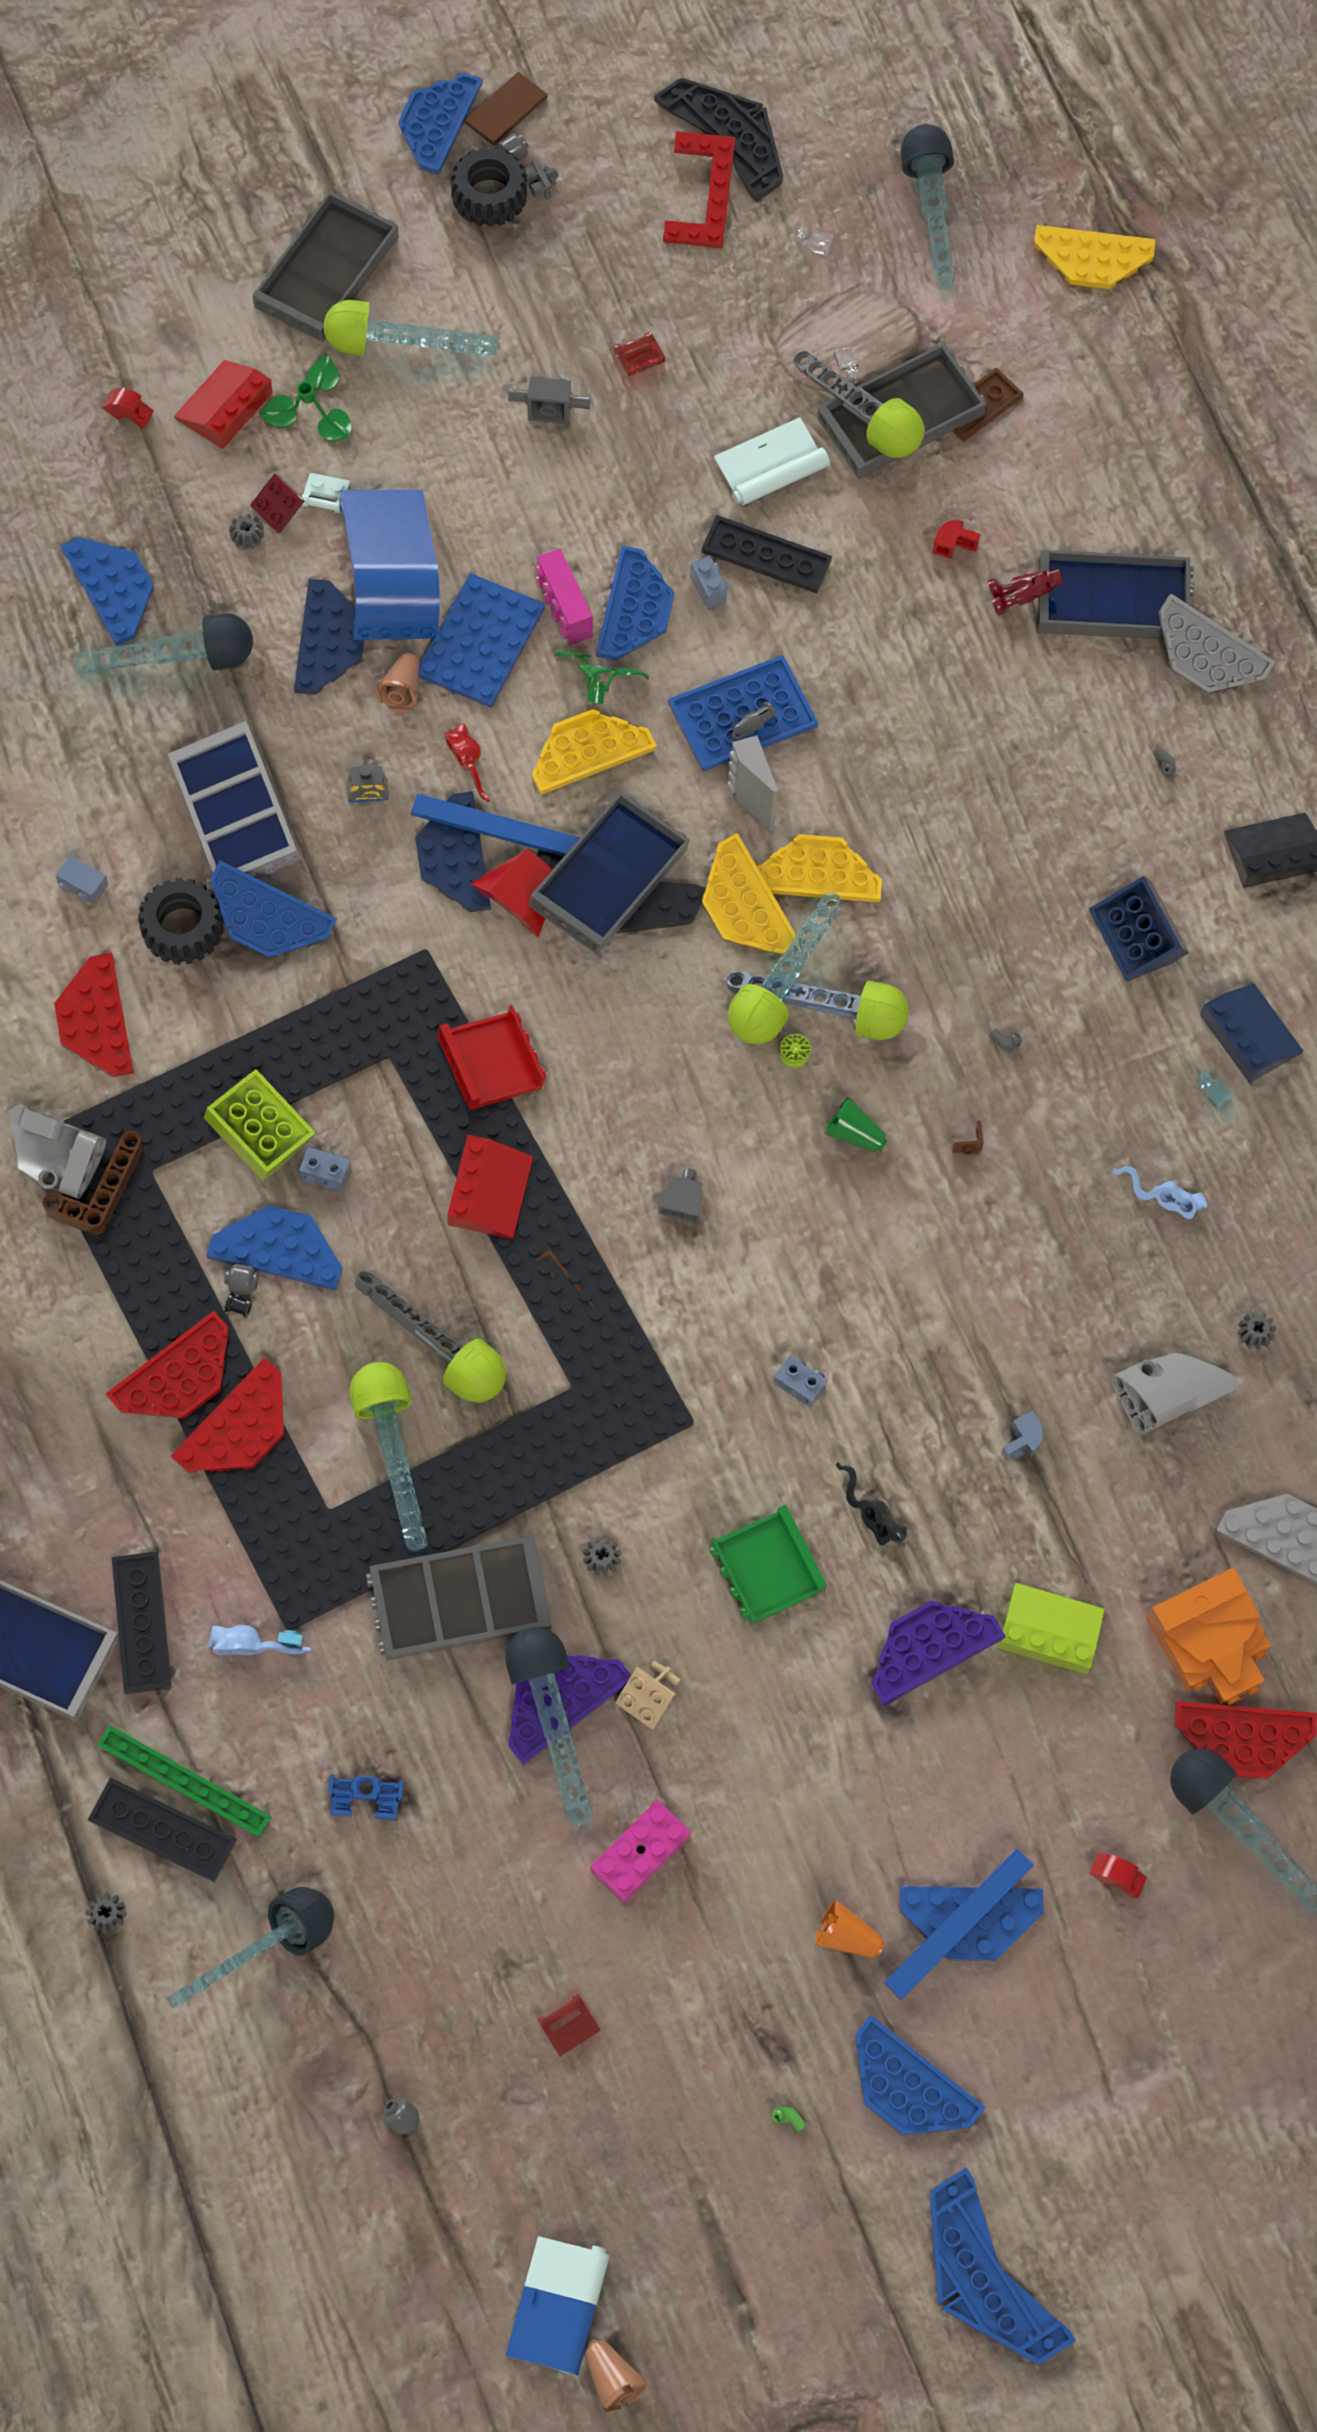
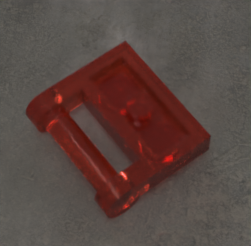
M652 332L645 333L643 337L623 345L617 344L613 346L614 353L619 358L628 376L665 362V356ZM645 344H648L647 346H644V347H642V348H639V349H637V350H634V351H632V352H629V353H626V354H625V352H627V351H630V350H632V349H635V348H638V347L643 346V345H645Z
M579 1994L573 1996V2000L548 2016H542L537 2019L560 2058L601 2032ZM578 2008L581 2013L579 2016L554 2032L552 2031L550 2025Z

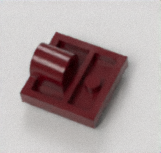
M274 473L249 506L276 532L281 533L305 500L278 474Z

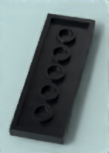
M716 515L701 548V553L816 594L832 562L831 555Z
M154 1551L112 1557L124 1693L133 1694L172 1688L159 1553Z
M111 1777L87 1819L89 1822L213 1883L216 1882L237 1841L236 1838Z

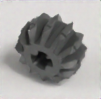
M240 514L239 520L233 519V525L229 527L230 540L234 542L236 547L242 545L244 551L247 546L254 549V544L260 545L261 539H264V527L262 522H259L257 516L251 519L250 514L245 518Z
M1253 1311L1252 1316L1245 1314L1244 1320H1240L1238 1324L1240 1329H1238L1237 1334L1243 1336L1240 1340L1241 1343L1249 1342L1248 1349L1253 1345L1256 1346L1257 1350H1260L1262 1345L1268 1347L1270 1341H1273L1275 1338L1273 1332L1276 1331V1326L1271 1325L1273 1318L1266 1320L1265 1312L1261 1316H1258L1256 1311ZM1255 1328L1256 1330L1258 1328L1261 1332L1257 1331L1256 1333L1253 1329Z
M597 1537L596 1545L589 1541V1549L583 1550V1554L586 1556L583 1558V1563L589 1564L587 1570L590 1572L595 1569V1576H598L600 1571H603L604 1576H608V1569L616 1572L615 1565L621 1564V1559L618 1558L621 1555V1550H615L617 1543L613 1542L609 1545L608 1537L605 1538L604 1543H601V1539ZM602 1553L606 1554L603 1560L598 1559Z
M109 1892L105 1893L103 1900L99 1894L95 1897L98 1902L95 1904L93 1901H89L88 1904L93 1909L85 1911L87 1916H91L87 1923L89 1925L95 1924L93 1927L95 1932L102 1928L103 1934H107L108 1927H111L112 1931L116 1932V1923L121 1926L124 1925V1922L119 1917L127 1916V1912L122 1910L126 1906L125 1903H118V1895L113 1896L110 1900ZM104 1909L112 1911L109 1912L110 1916L108 1918H105L102 1912Z

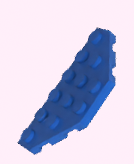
M462 73L450 81L445 79L431 84V87L425 90L417 89L412 92L398 121V126L421 170L437 175L440 174L483 84L482 78Z
M80 537L61 545L64 556L115 645L119 646L134 639L138 632L139 623L145 614L149 597L154 590V584L136 553Z
M627 546L621 547L596 657L617 661L667 631L675 592L670 586L668 587L663 580V576L650 563L642 549Z
M219 861L210 879L215 897L220 904L219 907L229 938L268 958L328 939L337 921V918L222 861Z
M269 1205L214 1234L206 1255L207 1259L231 1265L251 1266L255 1271L335 1291L343 1271L312 1216Z
M900 1886V1912L928 1939L977 1888ZM1012 1888L957 1943L945 1958L951 1961H997L1043 1914V1889Z
M870 2015L855 2034L863 2103L902 2136L971 2128L986 2108L873 2016Z

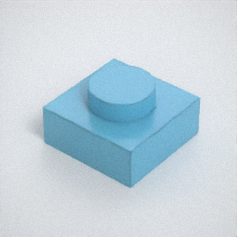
M286 1630L285 1633L279 1632L278 1643L291 1648H303V1636L299 1635L297 1631Z

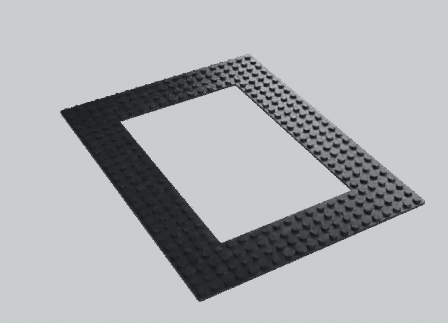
M425 949L64 1120L65 1124L107 1139L100 1163L81 1198L76 1199L62 1194V1196L86 1205L90 1204L123 1134L128 1131H134L141 1138L143 1152L105 1231L99 1235L80 1231L147 1361L213 1311L228 1326L229 1332L221 1391L186 1418H177L187 1438L254 1369L152 1174L154 1170L222 1138L204 1119L207 1107L255 1069L291 1105L384 1059H389L456 1179L468 1135L490 1139L533 1156L514 1238L509 1239L491 1234L487 1235L571 1385L570 1389L332 1509L326 1506L285 1426L284 1437L253 1469L237 1468L228 1471H204L286 1630H294L372 1590L373 1587H368L366 1574L370 1573L369 1566L447 1552L692 1427L694 1424V1420L512 1098L469 1110L437 1038L440 1025L448 1023L451 1029L468 1024L469 1022L429 951ZM130 1142L127 1146L134 1147L137 1142ZM121 1161L118 1166H125L128 1162ZM112 1180L108 1185L114 1186L118 1184L119 1181ZM104 1199L99 1204L106 1205L110 1200ZM73 1211L71 1213L73 1217H76L80 1212ZM93 1219L90 1224L96 1225L100 1222V1219ZM550 1250L569 1273L568 1277L549 1254L539 1262L536 1259ZM573 1284H578L582 1290L579 1292ZM589 1301L594 1304V1308L589 1305ZM419 1565L379 1572L381 1585Z

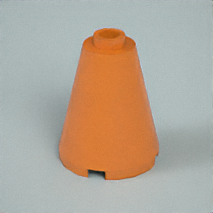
M839 1901L833 1902L827 1909L821 1921L823 1924L822 1932L818 1930L815 1938V1944L821 1947L874 1958L875 1955L879 1956L885 1945L882 1942L883 1937Z

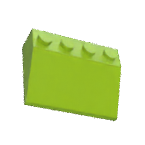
M256 1069L207 1107L204 1119L263 1182L279 1170L316 1134Z
M1015 1583L1002 1629L1006 1638L999 1642L998 1649L1087 1675L1096 1650L1104 1608Z

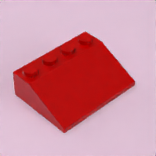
M223 360L174 415V418L221 449H224L273 393L271 379L254 368Z
M468 1135L447 1214L448 1226L513 1239L533 1156L490 1139Z

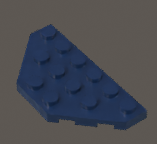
M309 579L294 685L295 693L316 695L329 682L333 683L344 675L346 670L353 665H358L363 659L365 640H353L352 635L355 608L329 580Z
M473 791L452 794L447 799V802L476 809ZM430 820L415 837L421 880L427 884L430 883L440 893L452 901L455 900L461 904L468 912L491 910L490 897L486 898L470 885L486 875L480 834Z

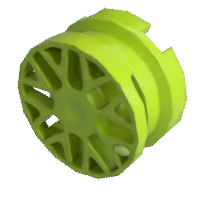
M790 1034L784 1037L779 1052L780 1060L784 1065L789 1068H800L806 1064L807 1060H809L811 1049L807 1038L801 1034Z

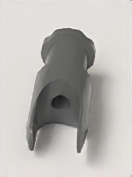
M765 702L763 707L744 716L741 722L734 726L732 738L740 740L758 731L768 720L775 719L777 714L773 706Z

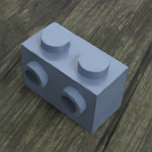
M710 556L692 562L690 577L707 609L726 602L729 587L727 581L720 576L718 564L716 562L713 563Z
M70 855L55 875L60 889L67 893L70 891L76 894L77 898L81 901H88L94 905L109 885L105 874Z
M308 1147L299 1170L300 1177L304 1182L311 1185L317 1183L324 1185L326 1189L336 1191L337 1189L343 1191L351 1170V1162L348 1158Z
M789 1356L775 1375L773 1384L812 1408L826 1388L827 1379H825V1375L820 1371H813L808 1368L802 1359Z

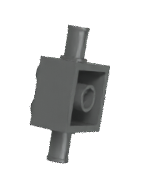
M538 376L530 377L528 390L509 388L508 401L526 403L528 421L568 425L570 409L582 408L590 410L591 396L573 395L571 393V381Z

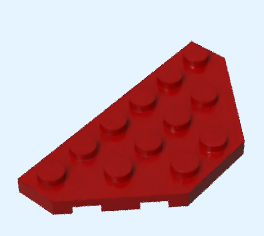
M111 952L90 956L54 1003L61 1045L67 1050L78 1054L80 1058L91 1065L102 1069L111 1077L134 1074L113 954Z
M215 1311L211 1312L106 1393L107 1398L120 1413L186 1418L221 1391L229 1332L228 1326Z
M263 1358L171 1455V1459L187 1473L211 1470V1472L228 1471L237 1468L253 1469L284 1437L281 1371L266 1358Z
M1176 1701L1175 1727L1195 1749H1208L1223 1757L1237 1772L1235 1777L1267 1780L1316 1737L1317 1713L1183 1701Z

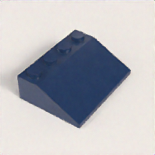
M1145 876L1140 877L1089 908L1127 982L1170 965L1189 954L1152 881Z
M1255 983L1224 993L1203 1006L1200 1016L1249 1084L1303 1053V1049Z

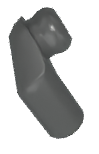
M1159 748L1154 756L1162 762V774L1170 777L1176 770L1175 759L1162 748Z

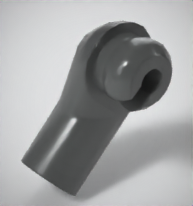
M995 1028L989 1034V1037L1002 1049H1015L1022 1042V1036L1018 1033L1004 1036Z

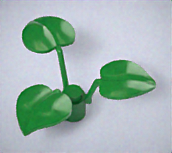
M328 354L312 365L306 374L305 381L298 385L297 391L299 395L296 396L295 405L289 396L279 395L271 399L259 413L260 417L269 425L284 428L292 425L297 420L295 410L299 407L300 400L306 404L313 402L324 417L319 421L317 427L323 439L328 441L347 439L352 431L351 421L343 410L334 408L326 415L316 400V392H319L320 389L330 391L339 382L338 369Z
M560 650L554 654V657L561 655L579 658L584 661V664H577V667L586 674L587 702L603 704L605 692L609 691V686L614 676L641 675L649 680V675L636 669H610L604 666L588 664L587 657H591V654L583 651ZM611 672L605 686L603 681L597 680L599 673Z

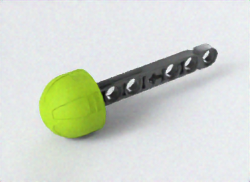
M801 351L795 355L794 364L801 373L809 376L812 381L841 401L843 407L868 424L867 441L870 445L892 458L906 457L919 448L924 438L925 428L920 415L913 407L899 398L891 399L883 404L861 387H855L823 362L817 360L809 352ZM803 358H809L805 365H799ZM816 368H822L820 374L813 375V371ZM836 378L832 385H826L828 379ZM841 386V388H842L843 390L847 391V392H846V393H844V392L841 393V391L839 390V387ZM857 398H863L861 404L853 405ZM871 408H877L874 415H867Z
M367 1271L358 1273L354 1283L355 1287L365 1296H369L372 1302L449 1364L443 1377V1384L460 1398L477 1403L488 1401L501 1391L506 1380V1366L500 1354L489 1344L479 1338L461 1347L391 1288L382 1284V1281L375 1275Z

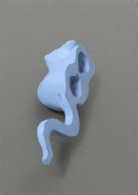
M1124 1166L1119 1170L1114 1168L1112 1171L1117 1175L1123 1172L1130 1173L1137 1197L1142 1200H1150L1156 1197L1158 1203L1163 1208L1169 1211H1176L1184 1218L1192 1219L1196 1211L1207 1208V1201L1202 1193L1190 1194L1177 1186L1175 1182L1168 1181L1161 1186H1156L1150 1192H1145L1141 1189L1139 1175L1133 1167Z
M238 1625L232 1628L212 1626L208 1647H213V1652L217 1655H255L268 1649L287 1654H302L310 1651V1647L291 1648L274 1641L261 1643L258 1632L248 1625Z

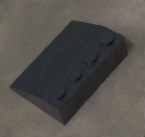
M1306 812L1224 831L1243 888L1317 872V830Z

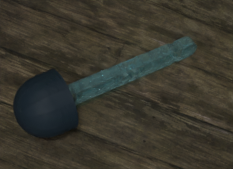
M922 124L911 129L905 135L901 144V160L903 172L909 177L918 178L923 215H927L935 275L941 286H949L954 282L955 274L945 215L948 207L943 173L950 170L954 165L953 150L945 131L935 125ZM929 181H936L937 184L934 188L929 189L926 187ZM932 199L940 201L935 207L929 206V202ZM935 218H939L940 229H936ZM943 235L945 240L942 243H935V237ZM940 254H947V260L943 262L937 260ZM943 272L951 274L947 280L940 279V275Z
M231 613L203 616V631L155 638V641L100 649L97 652L94 650L81 652L76 655L74 664L80 672L91 673L97 672L98 668L110 670L155 662L163 664L207 657L211 669L215 671L233 668L242 664L252 651L253 635L248 624L239 616ZM187 641L192 642V650L184 652L182 650L183 643ZM167 644L171 645L172 652L169 655H163L161 652L162 647ZM146 648L149 651H151V653L148 654L147 658H145L144 655H137L138 660H136V654L134 650H136L138 654L144 653ZM129 651L131 658L126 662L121 661V653ZM104 654L110 655V662L106 665L100 663V658ZM84 657L89 658V666L81 668L79 665L80 660Z
M540 1627L527 1628L517 1633L507 1646L505 1662L511 1685L529 1680L562 1797L568 1804L565 1806L568 1818L574 1826H583L591 1821L592 1810L589 1799H586L584 1781L554 1672L570 1668L567 1653L560 1638L552 1631ZM548 1687V1689L541 1691V1688ZM545 1694H549L552 1698V1705L550 1707L546 1706L543 1701ZM551 1717H555L559 1722L556 1730L550 1725ZM563 1743L564 1748L558 1749L557 1744ZM561 1756H568V1758L562 1760L560 1758ZM564 1763H568L571 1766L572 1772L570 1775L564 1773ZM571 1786L577 1788V1798H573L570 1795L569 1789ZM577 1809H581L584 1812L585 1818L583 1821L577 1819Z
M1193 1749L1182 1754L1174 1763L1170 1775L1171 1788L1176 1798L1192 1815L1207 1806L1246 1848L1249 1847L1293 1894L1298 1895V1900L1308 1910L1317 1912V1906L1310 1904L1308 1900L1310 1895L1317 1894V1884L1315 1882L1311 1883L1310 1877L1270 1836L1264 1824L1227 1786L1236 1776L1237 1772L1218 1753L1208 1749ZM1227 1798L1229 1801L1225 1802L1222 1808H1220L1219 1805ZM1228 1806H1234L1239 1814L1235 1818L1228 1817L1225 1809ZM1244 1824L1253 1825L1255 1833L1253 1835L1244 1834L1242 1826ZM1261 1842L1264 1845L1267 1843L1270 1844L1269 1851L1273 1855L1275 1851L1278 1852V1854H1276L1271 1861L1269 1860L1271 1854L1267 1850H1260ZM1278 1859L1286 1860L1288 1868L1283 1871L1277 1869L1275 1861ZM1297 1876L1302 1877L1305 1881V1886L1296 1888L1292 1884V1879Z
M298 1887L287 1891L273 1900L268 1907V1920L272 1931L168 1996L167 1999L172 2008L174 2009L278 1942L286 1950L298 1956H303L321 1945L329 1937L334 1922V1910L328 1898L315 1889Z

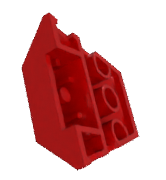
M526 849L470 885L486 898L490 897L518 919L523 927L539 938L545 918L530 908L528 903L530 895L550 874L553 868L529 849ZM560 877L544 895L551 901Z

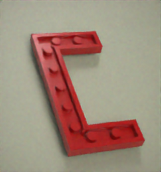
M676 131L674 153L713 157L705 224L665 220L663 242L723 248L735 137Z

